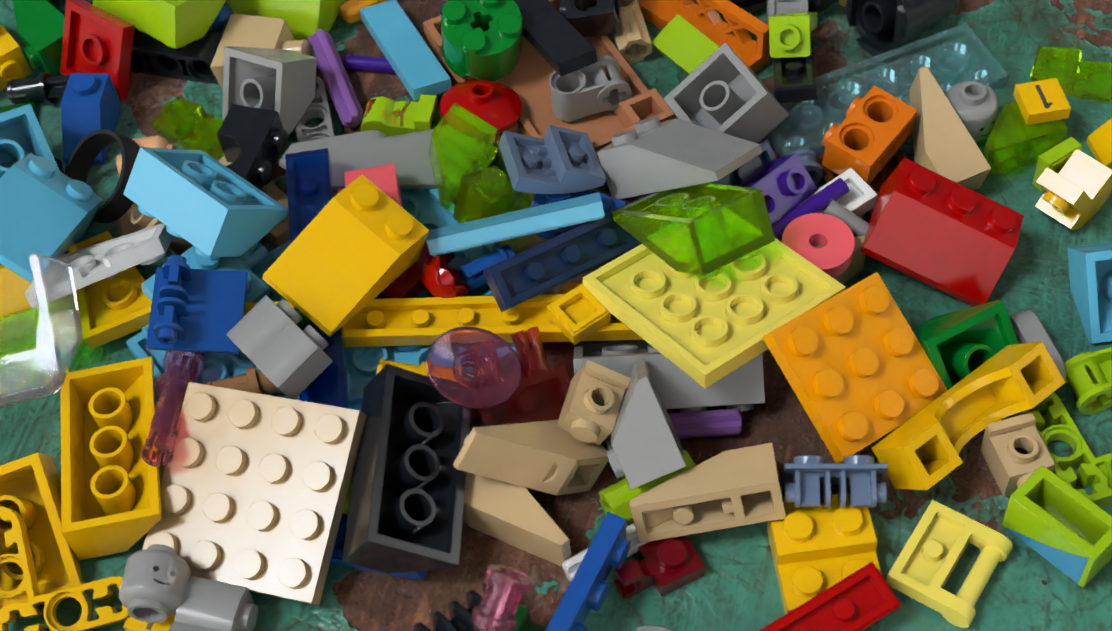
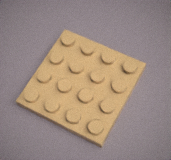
M189 382L160 484L162 519L147 532L142 550L148 549L150 545L154 544L167 545L177 551V555L187 562L191 572L190 577L194 576L248 587L251 592L320 605L367 415L360 410Z

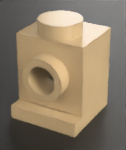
M587 359L571 379L556 427L569 432L578 441L595 443L600 446L614 429L625 390L629 387L631 378Z
M1032 412L986 424L980 451L1003 497L1012 495L1041 465L1051 472L1055 468V463L1034 425L1036 419Z

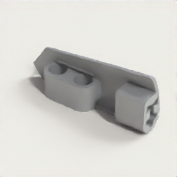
M450 126L388 137L382 131L368 130L292 143L279 161L280 167L297 176L313 190L345 188V171L395 163L400 189H488L491 186V178L479 136L459 132Z

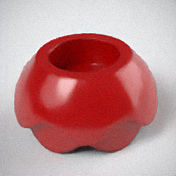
M430 255L426 259L422 267L421 280L434 297H463L470 291V286L461 282L460 272L456 268L448 266L443 255H436L434 257Z

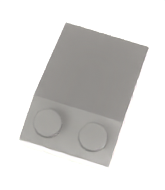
M658 116L641 120L634 124L635 129H629L611 136L612 144L597 151L611 196L617 199L718 181L763 153L758 143L681 119L660 122Z

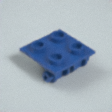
M180 255L169 256L168 261L162 267H156L146 350L240 354V349L226 334L244 316L248 272L190 269V266L186 264L187 259Z

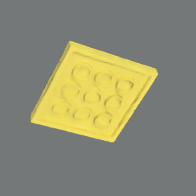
M722 200L714 202L582 277L583 285L606 310L705 389L768 350L769 348L763 340V336L846 290L843 284Z

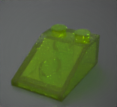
M703 183L656 192L612 212L613 220L675 271L694 274L699 279L717 276L724 271L723 266L733 261L751 259L759 254V248L775 241L763 192L759 188Z

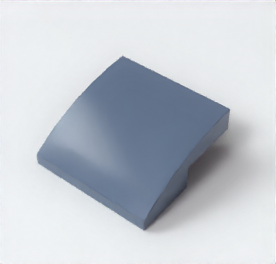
M552 125L548 126L543 139L503 131L498 145L514 191L534 194H565L586 191L604 185L606 176L588 133Z

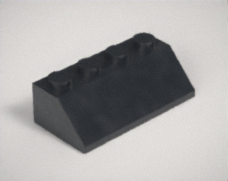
M386 364L364 387L361 412L367 416L354 464L342 562L388 574L455 569L459 566L466 472L457 470L453 463L464 445L465 438L470 433L472 390L390 364Z

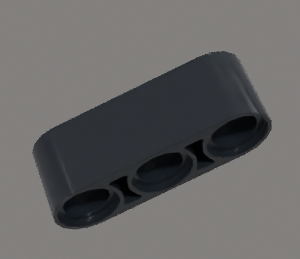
M134 27L130 71L195 82L214 83L217 79L210 65L223 35L208 30L204 37L188 43L185 47L174 49Z

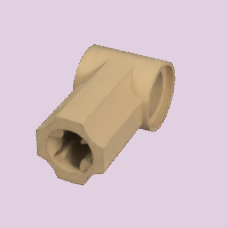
M620 0L621 33L612 34L615 47L629 64L642 62L647 55L652 53V43L639 6V0Z

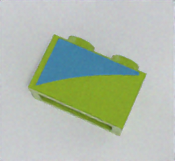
M1041 465L1010 495L1002 526L1082 588L1112 559V516L1045 466Z

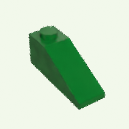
M13 0L17 31L25 47L22 49L27 63L34 70L39 67L44 73H50L52 77L56 76L61 70L65 16L47 0Z

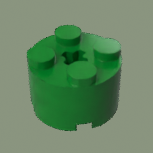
M449 0L444 3L441 15L442 53L448 67L456 75L463 78L467 75L478 78V80L495 81L508 75L516 66L522 48V15L515 1Z

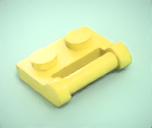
M932 499L889 571L886 582L889 587L941 613L952 625L968 628L976 615L974 606L998 563L1005 561L1009 556L1013 544L1003 534ZM970 543L978 547L981 552L957 595H954L944 590L943 587L967 545Z

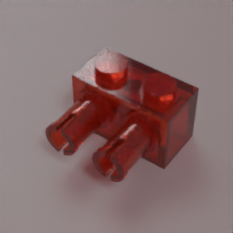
M538 326L528 328V331L525 332L521 330L510 335L523 373L519 376L520 379L514 381L504 377L494 340L484 341L481 344V348L479 343L465 348L479 387L475 389L472 399V408L478 427L549 421L559 418L570 381L565 365L557 368L554 365L549 366Z

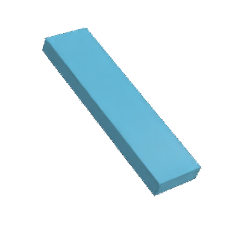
M396 0L360 9L363 24L414 101H418L421 94L438 95L445 93L451 88L450 77Z
M598 192L429 230L426 242L429 254L436 256L603 219L605 213L601 195Z

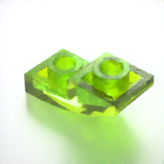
M176 98L174 101L167 103L162 108L161 113L150 122L153 129L186 150H203L214 159L223 154L217 137L223 121L209 117L201 104Z

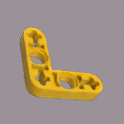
M0 506L2 521L12 523V529L4 534L6 547L11 549L18 547V554L0 555V569L8 563H17L23 571L22 582L16 589L6 591L0 587V631H9V624L16 621L17 612L20 613L21 617L28 618L43 615L39 608L41 604H44V619L50 631H89L127 620L129 617L128 609L123 604V611L119 613L116 607L112 606L96 608L99 619L93 620L94 606L87 595L88 592L94 591L93 599L95 600L111 597L113 595V587L118 586L120 590L123 579L120 576L107 577L40 595L26 523L17 511ZM0 539V552H4L2 541ZM66 598H75L82 607L80 619L71 626L62 625L56 617L58 604ZM45 624L28 626L24 631H45Z

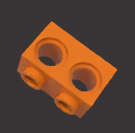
M874 85L863 98L857 96L846 112V118L840 125L834 123L826 132L822 140V145L825 147L822 165L838 175L852 168L869 185L911 135L918 110Z

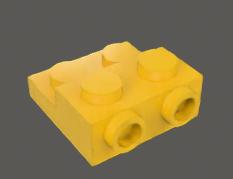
M838 493L831 495L830 507H824V504H821L820 507H794V502H784L786 518L767 522V534L785 614L872 561L881 573L876 554L877 538L869 508L850 507V496L848 493H846L845 508H840Z

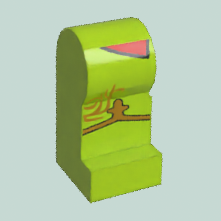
M421 94L419 102H396L387 97H374L367 103L360 132L378 130L388 137L440 128L441 118L437 96Z

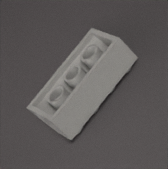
M645 340L581 342L574 345V376L588 359L629 377L635 362L644 358L666 409L679 408L680 413L708 411L707 406L726 405V409L749 411L754 409V403H765L763 353L705 389Z

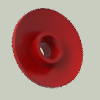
M469 80L456 84L444 93L440 101V114L450 127L465 134L478 136L493 135L509 129L519 120L522 111V104L518 94L510 87L491 80Z

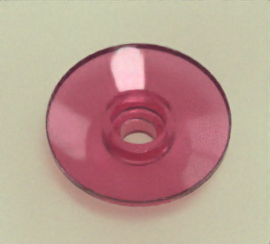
M459 327L448 330L435 339L427 354L426 368L433 386L444 397L461 406L480 409L497 406L513 395L520 381L521 366L513 348L500 336L485 329Z

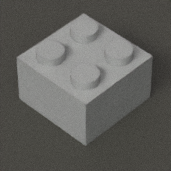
M726 42L663 98L681 120L754 143L761 141L789 116L788 112L750 67Z

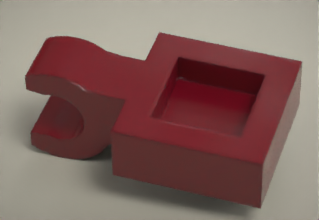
M686 535L651 541L638 547L639 560H629L624 562L620 569L614 568L618 576L614 584L623 599L630 598L652 585H655L660 595L663 596L705 575V565Z

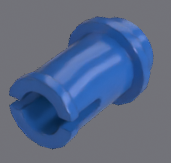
M496 244L493 246L492 252L460 266L461 275L468 278L464 281L470 286V290L474 292L477 288L488 283L482 270L515 256V253L508 244L503 246Z

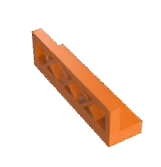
M639 0L643 18L661 30L678 13L719 47L726 42L754 73L770 62L769 25L729 0H696L698 4L693 2V0ZM717 11L722 13L727 23L721 19ZM747 30L757 35V42L750 37Z

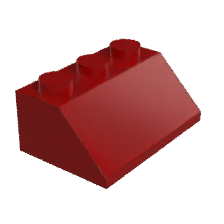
M904 157L881 186L860 252L961 301L977 306L987 302L1015 251L1024 215Z

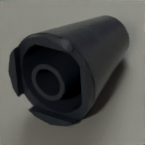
M847 0V20L849 27L856 26L860 35L859 38H856L858 44L869 54L883 56L895 52L951 13L956 8L958 0Z

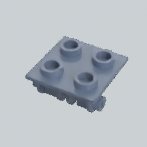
M816 455L794 457V463H785L780 478V484H784V502H794V507H820V484H823L824 507H830L831 484H838L840 508H845L846 484H849L850 507L876 508L877 503H886V483L878 481L887 470V463H874V457L867 455L844 457V463H824V457Z

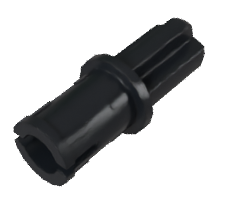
M45 72L40 77L9 80L7 83L8 98L12 100L11 103L13 105L35 101H45V103L51 104L56 98L63 97L70 75L52 77L50 73Z

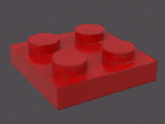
M66 0L60 72L65 75H70V73H109L119 99L127 98L135 25L84 0Z

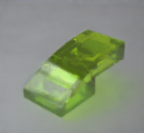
M1040 46L1030 73L1032 81L1057 78L1066 95L1112 103V62L1082 61L1080 48Z

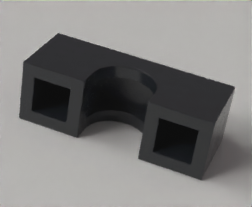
M232 104L217 133L226 161L232 162L226 167L262 191L264 185L269 184L272 178L273 166L279 154H283L286 150L288 143V134L283 128L278 111Z

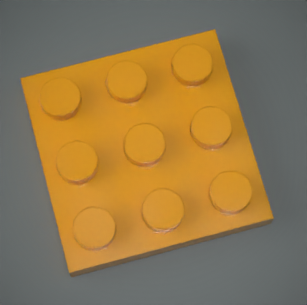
M878 272L762 337L836 463L843 461L844 457L854 455L904 424L948 390Z

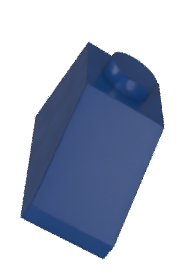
M70 73L61 100L63 160L66 165L73 150L85 136L100 129L115 132L122 104L109 73ZM110 145L98 154L92 165L105 164Z

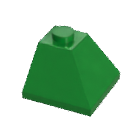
M1001 300L935 316L912 328V331L948 390L1007 345L1019 344L1004 302Z

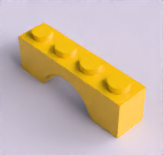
M1043 342L1007 345L871 449L880 463H887V470L885 472L895 489L928 490L963 463L959 456L961 449L970 439L984 430L986 424L994 423L1013 414L1034 408L1066 382Z

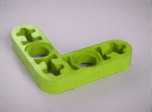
M1055 392L1051 393L1035 406L1039 411L1047 410L1045 420L1040 412H1031L1036 419L1034 425L1055 463L1053 473L1073 488L1077 479L1082 487H1092L1093 490L1090 495H1087L1084 489H1077V491L1101 509L1112 506V453L1095 458L1061 399ZM1025 410V411L1016 413L1015 416H1019V415H1023V414H1026V413H1030V411H1029V410ZM1056 440L1064 441L1071 446L1074 454L1069 457H1058L1050 452L1047 444ZM1079 466L1077 473L1075 474L1074 469H1076Z

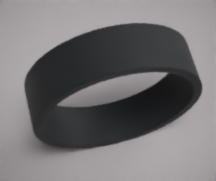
M107 129L96 130L85 136L73 150L64 172L71 179L86 183L89 170L98 154L108 145L118 142L122 154V168L119 181L110 198L97 210L92 221L101 224L118 220L133 205L134 202L124 196L123 193L140 149L139 145L131 138Z

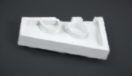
M162 223L61 255L32 281L24 294L33 309L138 264H152L165 256L173 235L166 231L167 226Z

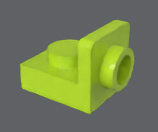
M817 12L777 13L770 16V56L772 58L810 56L811 31L818 28Z

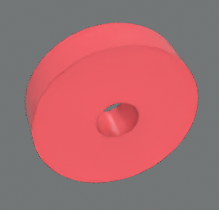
M809 213L799 216L787 225L782 235L783 244L832 278L844 273L853 260L855 246L853 232L845 222L835 216L825 213ZM813 245H820V246H823V247H822V248H815V247H813Z

